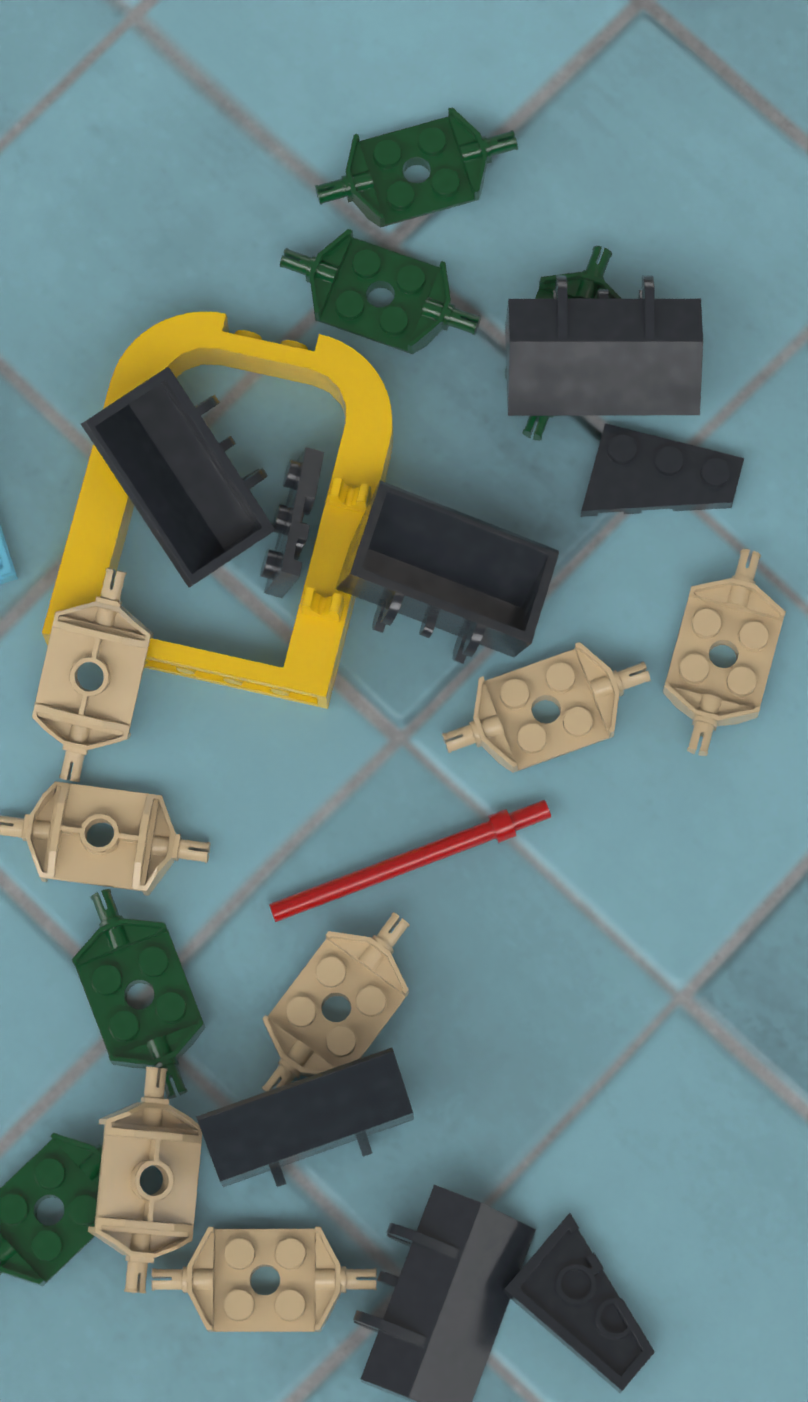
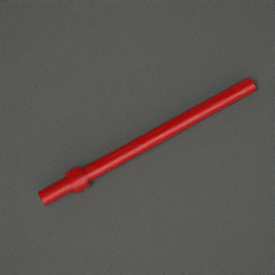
M544 799L508 813L507 809L488 815L489 821L272 902L269 906L275 922L281 921L494 839L498 843L517 836L516 831L552 818L550 810Z

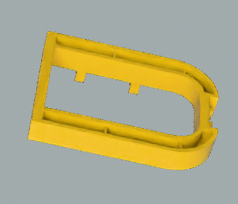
M200 311L180 314L165 319L144 331L125 350L114 369L103 409L167 367L171 369L177 378L184 371L200 365H222L313 385L329 392L341 404L346 418L284 667L152 638L149 642L144 668L328 709L356 599L355 596L335 588L350 543L380 480L385 482L392 454V410L385 385L373 366L360 353L347 344L329 336L319 334L315 351L308 350L306 345L297 341L283 340L279 344L262 340L260 335L251 331L237 330L235 334L229 333L226 313ZM94 444L42 630L47 646L55 612L95 602L96 597L101 596L106 568L115 569L117 572L134 509V504Z

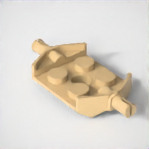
M742 549L740 551L736 573L732 578L691 586L663 693L672 704L693 720L692 725H694L687 751L695 754L700 736L703 737L699 756L708 755L713 730L716 731L717 726L736 725L758 717L786 613L784 609L755 584L754 577L761 554L753 551L749 568H746L749 549ZM726 645L735 652L736 662L728 668L717 667L710 660L709 652L716 646Z
M106 568L101 596H97L95 602L55 612L32 718L47 733L63 744L62 749L66 750L59 778L64 780L70 778V781L80 782L84 757L90 749L124 741L131 736L129 731L149 642L153 638L154 633L121 606L122 601H120L125 575L127 574L124 571L119 570L116 572L115 569ZM86 662L97 664L103 671L104 680L97 690H87L78 681V670Z
M580 642L575 643V649L486 681L484 676L480 677L473 721L469 722L467 726L442 733L444 744H446L448 753L476 744L477 748L482 746L499 764L512 773L614 737L619 697L623 696L625 689L650 682L648 670L646 671L647 667L644 662L618 672L616 670L612 671L610 667ZM548 700L555 703L560 710L559 717L551 723L537 721L532 714V708L539 701Z
M54 782L42 794L31 814H25V818L0 815V835L22 838L23 841H27L42 882H47L48 879L142 891L144 895L149 896L174 861L186 859L208 863L210 842L184 840L181 834L175 833L162 795ZM107 823L113 827L114 837L108 845L95 847L87 842V832L94 824Z
M393 912L376 936L373 935L372 938L331 931L327 932L325 941L271 1013L262 1018L280 1056L279 1066L265 1085L261 1087L263 1091L267 1092L274 1089L275 1086L278 1088L287 1085L295 1077L299 1079L301 1075L309 1077L360 1059L409 994V989L392 956L394 952L392 947L406 928L410 926L406 920L402 918L400 921V916ZM333 996L344 997L351 1005L349 1016L341 1022L329 1021L322 1013L325 1001Z
M146 1067L144 1097H141V1102H136L99 1119V1124L104 1125L95 1226H89L88 1232L120 1254L126 1255L125 1261H128L124 1292L146 1293L148 1263H154V1258L177 1250L193 1240L202 1132L198 1123L169 1105V1099H164L167 1071L165 1068ZM153 1165L160 1170L163 1182L161 1188L155 1194L148 1195L140 1186V1176L145 1168Z
M208 1227L187 1266H183V1269L152 1268L153 1279L172 1278V1280H152V1291L182 1290L183 1293H188L208 1332H321L341 1293H346V1290H377L376 1280H357L358 1278H377V1268L346 1269V1266H341L321 1227H315V1229H215L214 1227ZM260 1267H272L280 1275L279 1287L270 1295H260L251 1286L252 1275Z

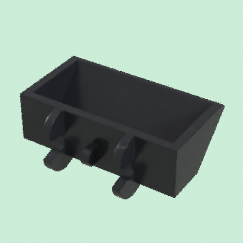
M556 275L553 299H508L505 322L508 416L700 415L703 360L701 298L655 299L653 276L642 275V290H639L638 299H609L608 289H598L597 299H568L566 275Z
M167 367L81 423V426L189 588L274 532L275 528L249 490L268 476L267 473L261 468L241 478L225 453L236 442L232 436H229L218 443L201 415L220 403L216 395L214 394L194 406L171 369Z
M380 480L350 543L335 589L378 605L372 629L383 633L386 625L390 626L393 623L397 613L422 622L419 635L430 638L434 627L458 636L452 656L453 661L464 664L466 656L472 657L479 644L514 658L532 643L559 556V550Z
M391 1047L196 1116L219 1181L223 1187L271 1171L276 1186L280 1187L287 1184L282 1166L356 1140L362 1156L370 1155L372 1150L367 1136L414 1120V1113L393 1048Z
M437 1185L433 1186L417 1231L390 1223L386 1231L387 1236L409 1246L410 1249L399 1277L384 1271L379 1273L377 1281L395 1288L384 1318L381 1319L356 1310L353 1320L355 1324L378 1333L360 1378L361 1382L411 1402H472L510 1298L503 1291L522 1269L536 1229L479 1201Z

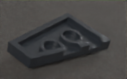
M605 423L580 517L598 516V513L608 512L640 514L642 510L672 509L675 512L732 508L744 458Z
M306 447L297 461L290 459L283 480V487L290 489L286 505H278L272 523L275 528L274 532L279 533L275 550L267 549L260 572V577L267 578L265 594L283 598L300 577L303 562L297 560L300 557L303 546L307 542L310 525L302 521L304 515L310 514L316 498L324 452Z
M569 1213L508 1284L503 1293L616 1391L621 1393L655 1351L624 1300L619 1297L603 1271L602 1264L596 1254L592 1253L581 1235L577 1223L571 1213Z

